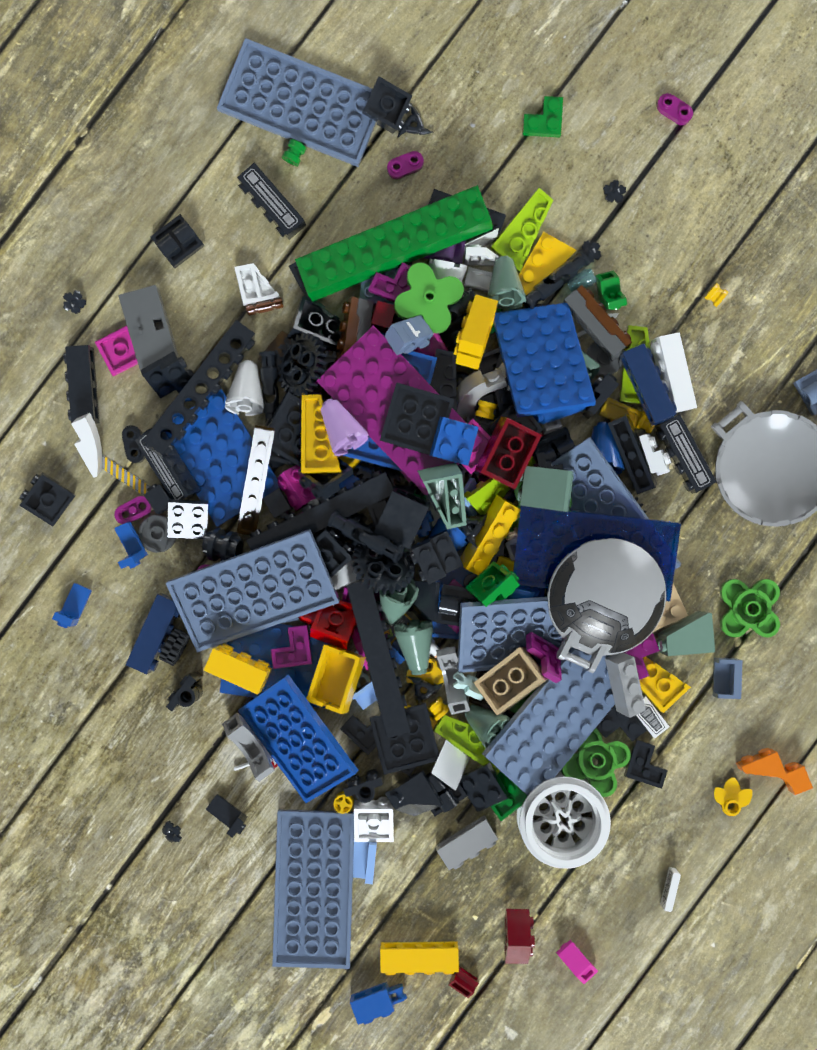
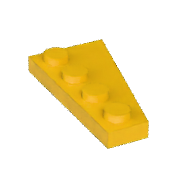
M543 231L519 273L525 295L530 293L535 285L565 263L576 252V249Z
M321 394L302 395L301 472L342 473L338 457L332 452L320 409L323 404Z
M645 656L642 659L649 676L639 680L641 690L660 712L664 713L691 687Z

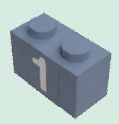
M420 315L392 324L384 337L395 354L399 355L402 353L408 354L417 348H425L430 343L429 340L434 333Z

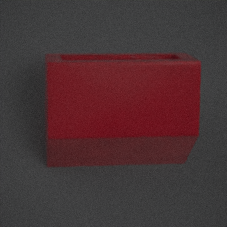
M459 966V972L452 974L448 985L469 998L474 994L479 980Z

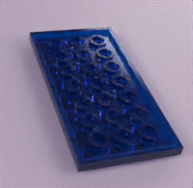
M521 506L513 572L519 578L517 582L522 586L548 588L556 567L568 553H572L580 545L589 541L608 538L621 539L641 547L656 561L664 577L666 601L670 602L681 523Z

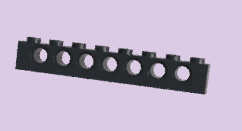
M237 320L233 323L142 441L144 446L162 459L165 455L169 456L175 449L174 443L177 440L181 441L187 433L185 429L189 424L193 425L198 419L197 413L201 409L205 410L210 403L208 399L211 395H216L221 389L220 383L224 379L228 380L233 373L231 369L234 365H239L244 358L243 353L247 349L251 350L256 341L254 340L255 333ZM238 342L241 347L235 349L231 347V343ZM221 357H227L230 361L224 364L221 363L219 359ZM214 371L218 374V377L212 379L208 377V373ZM200 386H203L207 389V391L203 394H200L196 391V389ZM191 401L195 404V407L187 409L184 404ZM179 416L184 421L181 424H175L172 420ZM163 432H170L172 436L170 439L164 440L161 438V434Z

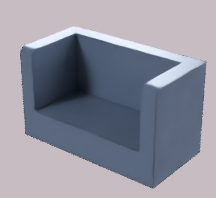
M714 658V697L741 699L743 660L737 658Z

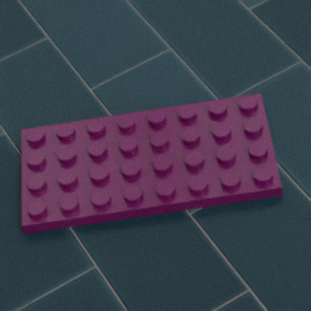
M374 326L321 376V379L317 380L334 400H338L367 431L369 437L425 495L428 494V491L417 470L456 463L380 441L396 383L435 394L438 393L401 354H395L387 339ZM452 408L449 419L466 423ZM478 434L473 450L483 441Z

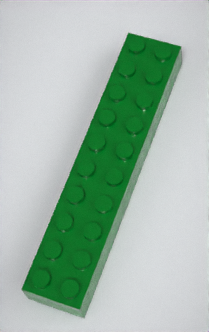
M476 185L299 257L295 261L308 296L312 301H316L373 278L376 272L383 274L400 267L402 262L408 264L493 229L492 220L479 187Z

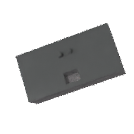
M152 285L118 295L139 369L147 367L173 351L179 357L158 287Z

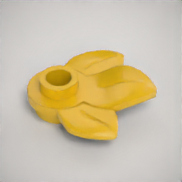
M431 656L429 657L431 667L427 669V673L412 675L411 670H408L406 675L407 683H413L407 676L422 678V680L433 685L434 683L437 685L444 683L441 669L437 667L436 660ZM425 687L420 688L422 693L427 692Z
M734 777L729 778L723 788L715 787L714 789L716 802L721 805L722 811L728 816L739 814L742 807L749 805L753 794L752 789H741ZM730 803L734 805L732 809H728Z

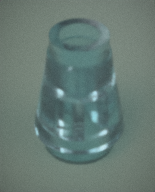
M589 268L582 270L568 281L567 284L570 291L573 292L581 285L587 288L593 286L597 281L592 269Z

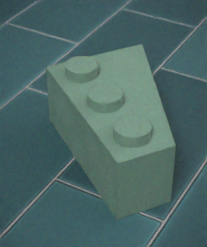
M452 463L417 470L447 529L466 526L463 477L457 464Z

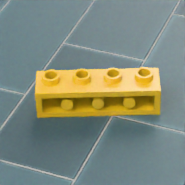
M496 495L487 510L485 524L475 537L477 548L469 542L460 557L466 570L479 575L489 566L493 556L499 551L501 542L507 537L511 525L517 520L521 510L519 507L505 498Z
M458 941L381 942V973L386 975H395L396 973H404L406 975L424 973L432 975L435 972H443L450 975L454 974V972H459Z

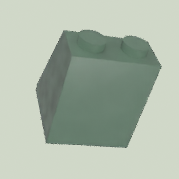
M527 466L520 479L523 482V487L518 491L517 501H521L520 506L568 512L574 471Z
M697 611L659 632L658 638H656L660 650L659 653L666 656L714 653L715 642L712 613Z

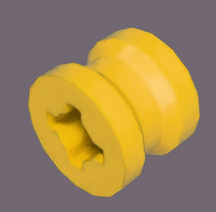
M716 282L704 298L711 300L713 305L717 307L726 297L728 291L726 289L722 290Z
M479 400V409L475 412V415L494 420L495 416L493 413L498 405Z
M643 410L635 428H642L646 433L650 434L655 426L651 427Z
M441 697L435 699L427 707L428 712L434 715L436 721L450 710L448 705L443 703Z
M341 791L334 799V808L338 813H348L353 806L352 795L345 797L344 791Z

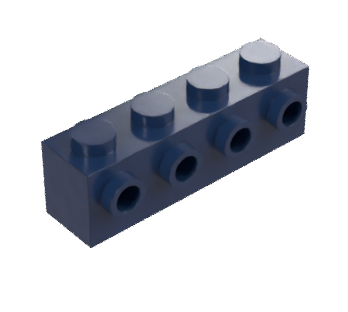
M641 344L623 352L620 359L652 427L673 418L677 414V407L675 402L670 400L668 396L669 390L667 385L662 383L660 379L661 373L658 366H654L651 350L646 348L645 344Z
M163 593L157 594L126 662V666L146 675L156 670L159 663L157 658L162 652L161 650L164 647L167 636H170L175 628L173 625L175 618L178 619L180 616L171 597Z

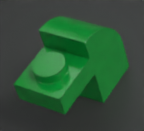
M614 270L595 275L599 300L606 309L618 310L622 306L627 305V298L621 292L619 276Z

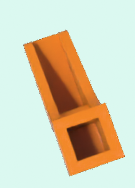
M770 748L761 749L758 751L759 754L754 756H744L741 758V761L736 763L737 767L746 774L781 778L786 784L788 791L794 795L813 788L803 765L791 762L786 764L784 768L778 752Z

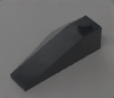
M302 296L291 321L287 338L296 339L297 334L310 333L319 337L320 341L324 342L322 346L326 347V350L338 353L337 342L341 339V332L339 331L340 318L337 315L333 316L320 302L312 301L310 298Z

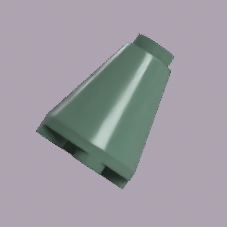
M417 619L408 621V625H394L395 636L412 675L427 673L433 634L432 621L420 623V620Z
M471 705L470 711L465 712L468 723L485 748L490 745L511 719L504 714L496 715L494 711L478 705Z

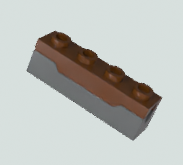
M581 285L564 299V303L569 305L574 319L612 362L631 347L632 339L630 335L618 327V321L606 313L605 306L594 299V294L590 289H585Z
M352 296L343 303L342 313H344V318L339 327L341 339L337 342V350L339 352L335 362L370 329L373 301L358 299Z

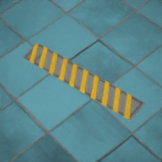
M102 455L103 470L143 496L148 492L147 489L150 485Z

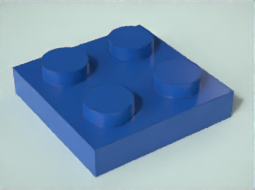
M440 416L430 456L468 466L479 427Z

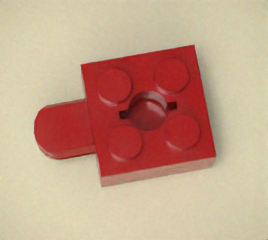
M340 600L337 604L299 617L300 621L312 625L310 631L311 638L347 650L356 627L350 603Z

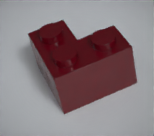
M506 908L505 964H528L529 958L533 957L535 936L531 935V929L534 927L533 917H530L529 909Z

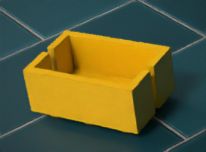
M475 295L473 302L469 301L466 311L469 314L464 316L461 326L462 330L459 331L456 340L457 344L454 355H457L456 364L479 369L493 326L498 305L497 300Z
M227 644L213 648L203 671L257 695L264 689L272 671V668L268 667L269 663L260 659L257 662L251 659L252 656L245 652L239 654L233 651L234 648Z
M331 644L324 645L306 698L308 702L321 707L326 706V709L339 714L348 713L366 659L365 656L346 651Z

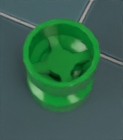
M290 139L287 144L289 149L284 151L281 157L287 163L298 167L301 162L300 155H304L307 148L302 143Z

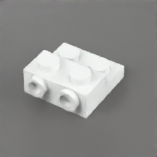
M650 434L639 436L651 474L656 472L657 476L670 472L668 464L671 463L669 453H664V450L656 451L655 448L658 447L656 439L653 436L651 437Z
M380 797L378 800H372L368 803L355 800V842H393V806L387 797Z

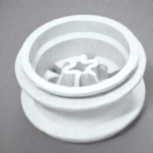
M561 771L555 778L544 781L535 787L525 799L523 806L517 809V824L526 847L539 861L552 867L575 868L588 863L601 852L609 837L611 826L610 813L601 794L589 784L587 779L580 780L573 777H564ZM575 791V795L569 798L570 792ZM558 792L564 793V797L561 800L555 799V795ZM549 794H551L552 800L550 801L546 798V796ZM575 801H581L579 808H572ZM547 803L548 808L542 811L539 809L540 804ZM592 811V817H582L581 815L582 813ZM559 813L566 819V824L561 821ZM533 815L542 816L538 820L533 821ZM583 821L580 827H574L575 822ZM548 822L550 825L547 829H540L542 823ZM561 831L567 832L564 838L557 837ZM574 832L581 838L576 843H574L571 836L574 835ZM552 833L554 836L551 845L545 842Z

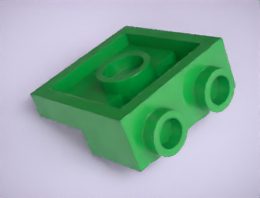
M493 561L465 588L487 607L499 595L506 599L520 584L517 582L519 578L513 571H509L503 564L498 565Z

